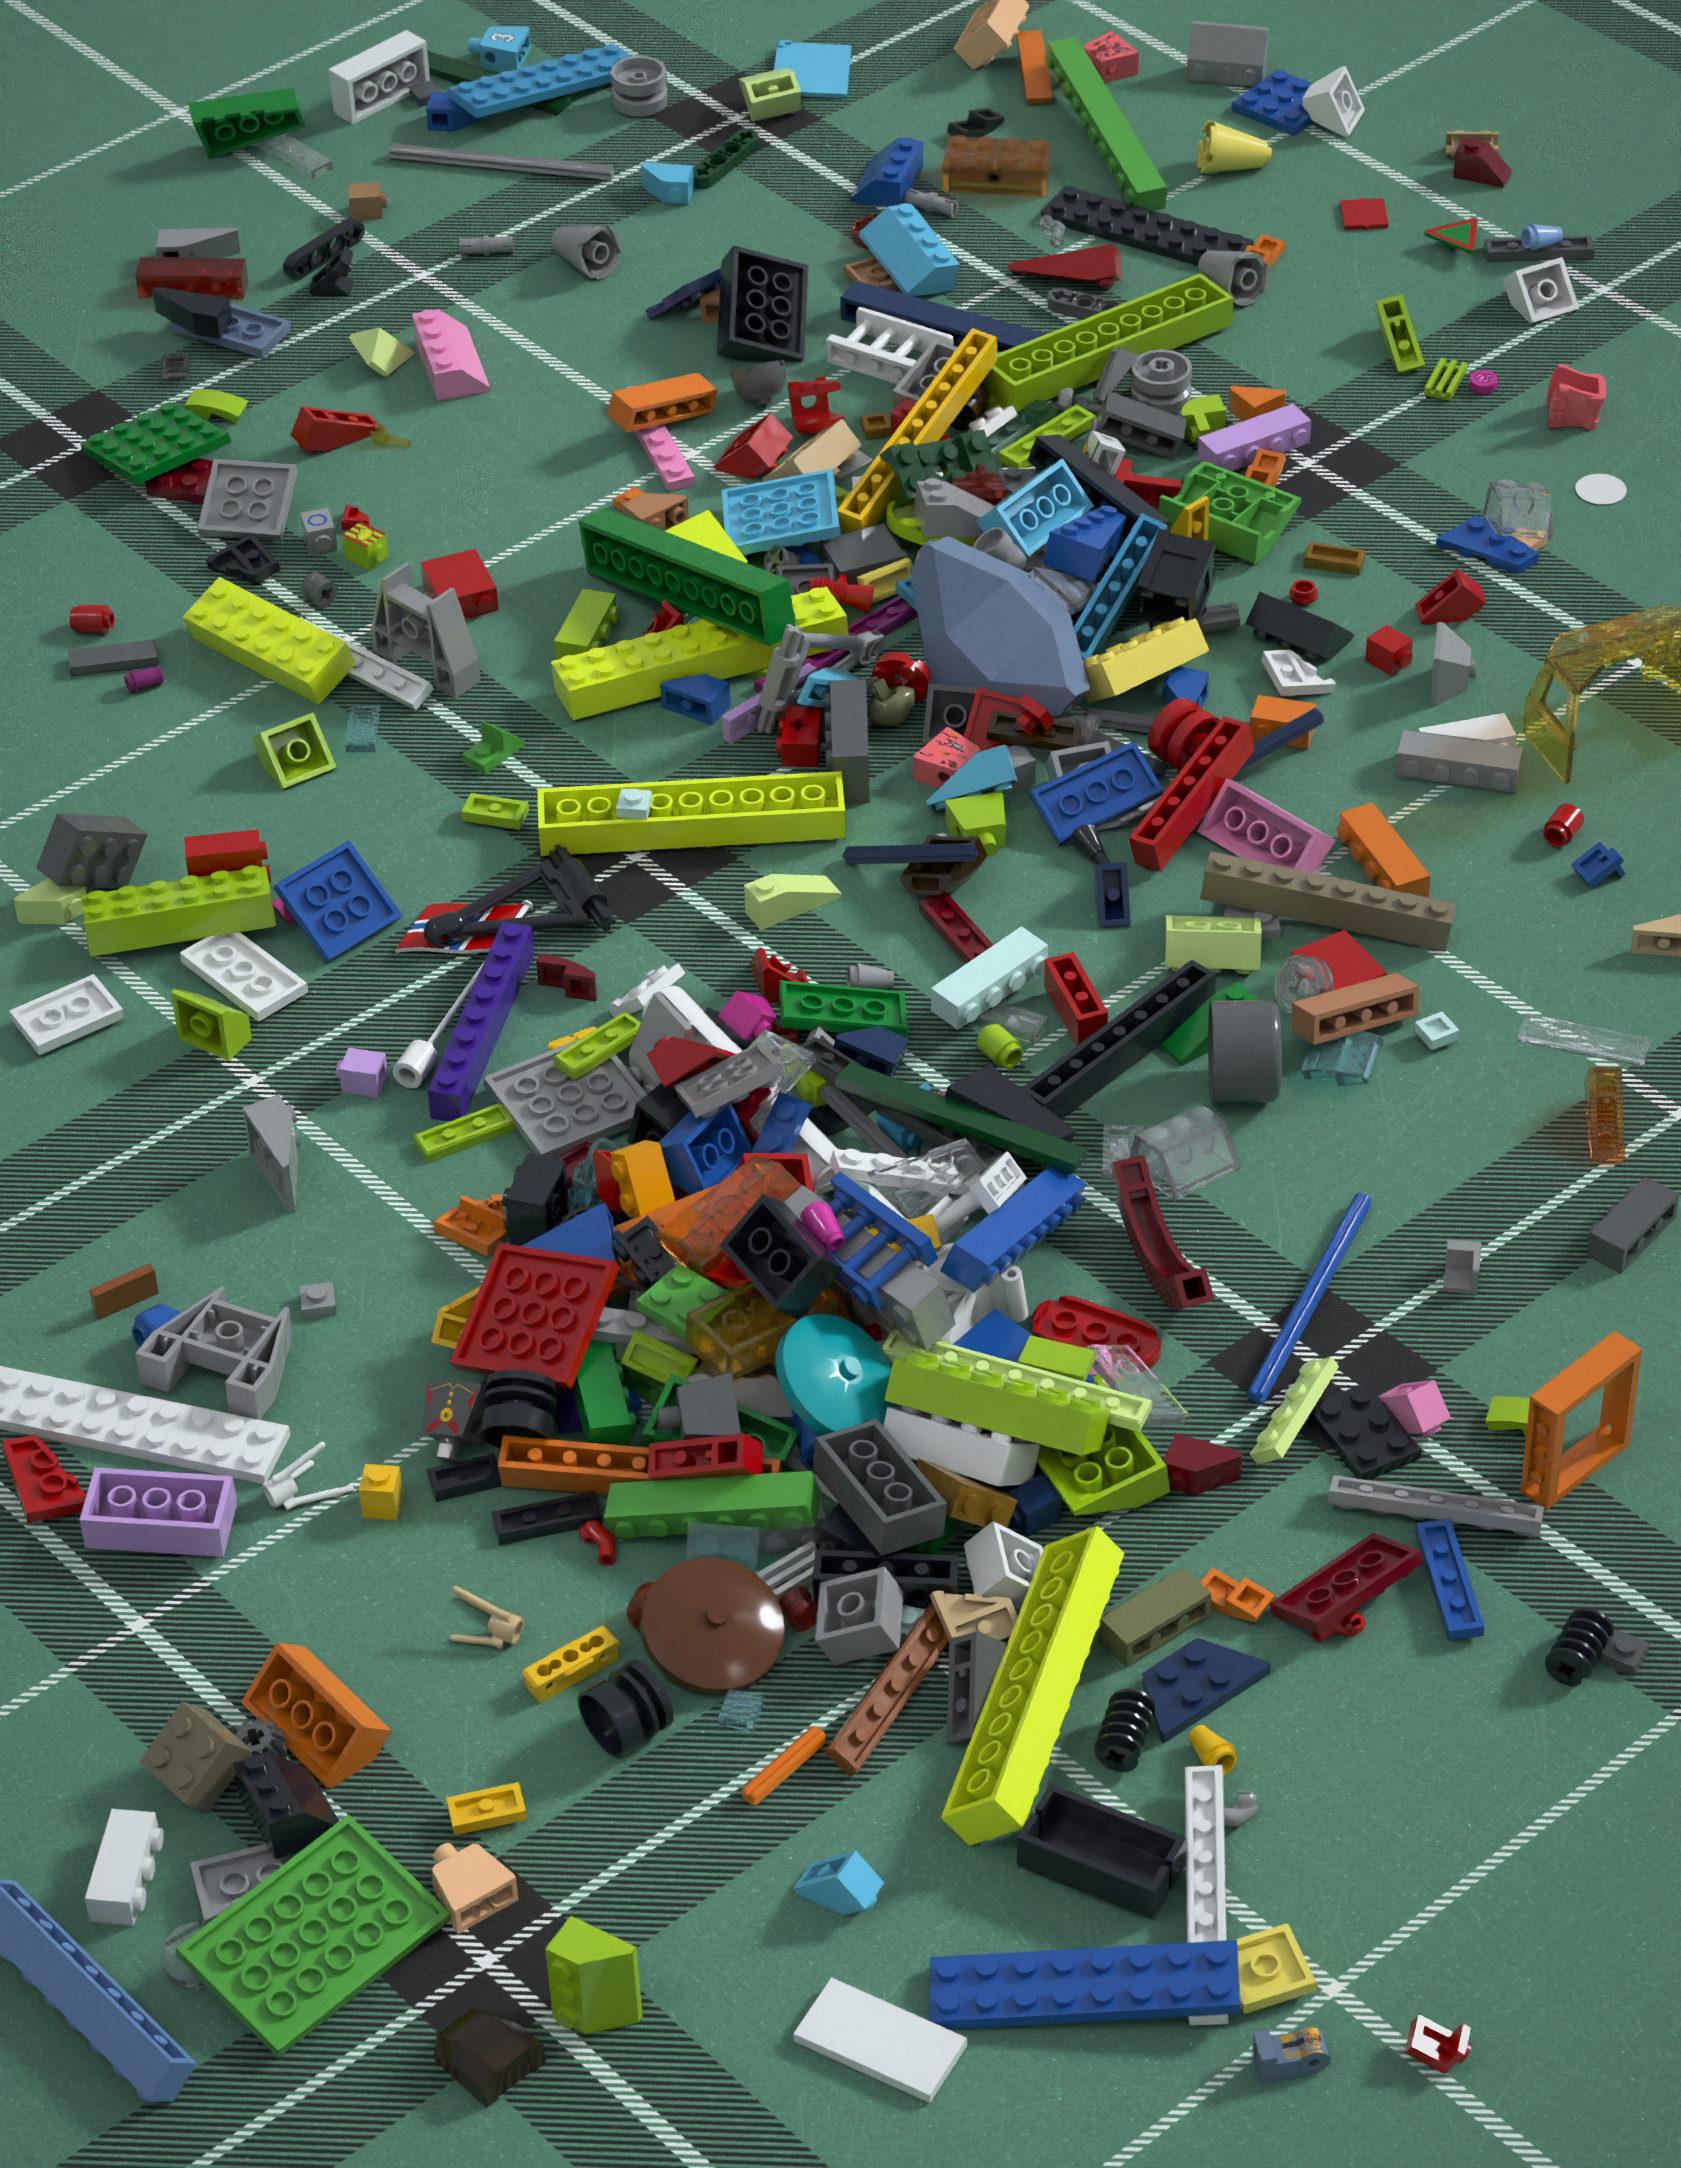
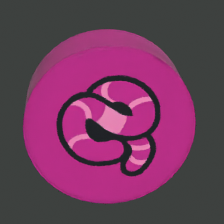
M1488 370L1475 371L1470 375L1469 387L1475 393L1490 394L1497 389L1498 377L1495 373Z

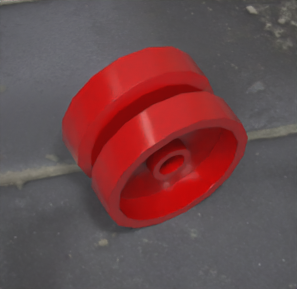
M1176 699L1165 706L1155 718L1148 736V748L1154 756L1163 762L1169 763L1172 768L1180 772L1220 719L1210 712L1204 711L1201 706L1190 699Z

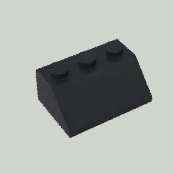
M1259 592L1245 623L1254 628L1252 634L1265 640H1269L1270 636L1279 639L1278 645L1292 651L1295 646L1303 649V656L1317 662L1320 657L1330 661L1354 636L1352 632L1334 622L1262 592Z
M271 1752L252 1755L244 1760L233 1763L240 1800L275 1860L302 1851L339 1822L338 1817L308 1768Z

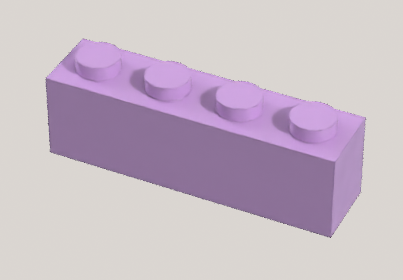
M1290 404L1198 437V461L1200 463L1206 461L1229 471H1235L1253 464L1258 448L1279 453L1296 449L1310 443L1311 420L1298 407Z

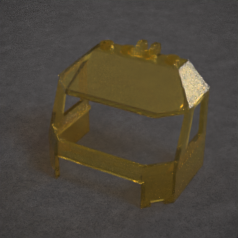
M1663 604L1557 634L1545 658V664L1541 666L1525 698L1522 731L1564 784L1571 781L1573 751L1577 749L1575 732L1579 695L1582 694L1586 687L1606 666L1639 658L1642 660L1640 676L1644 681L1651 683L1652 678L1666 681L1667 687L1678 689L1681 693L1680 607ZM1554 678L1560 682L1568 693L1565 727L1546 705V697Z

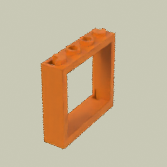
M1616 1331L1612 1332L1530 1396L1520 1492L1538 1505L1544 1506L1545 1510L1551 1508L1630 1445L1642 1349L1633 1341L1631 1342ZM1604 1386L1599 1426L1562 1454L1566 1414Z

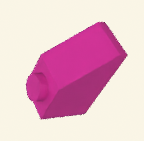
M740 991L734 993L718 1015L744 1040L755 1042L762 1040L769 1034L772 1029L771 1024L776 1019V1015L769 1002L763 996Z

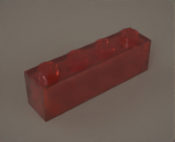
M140 257L135 275L139 298H154L152 289L154 287H161L229 299H244L248 285L245 258Z

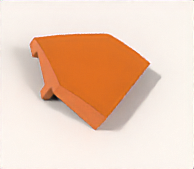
M491 1195V1198H487L485 1201H475L466 1196H460L459 1207H453L434 1221V1232L484 1256H489L496 1250L499 1243H503L507 1239V1231L505 1230L507 1215L504 1214L502 1207V1196Z

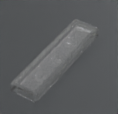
M1525 1013L1518 1034V1042L1643 1068L1645 1067L1652 1038Z

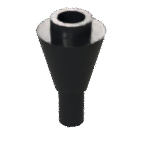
M1081 825L1073 831L1070 844L1096 864L1111 863L1105 855L1095 825Z

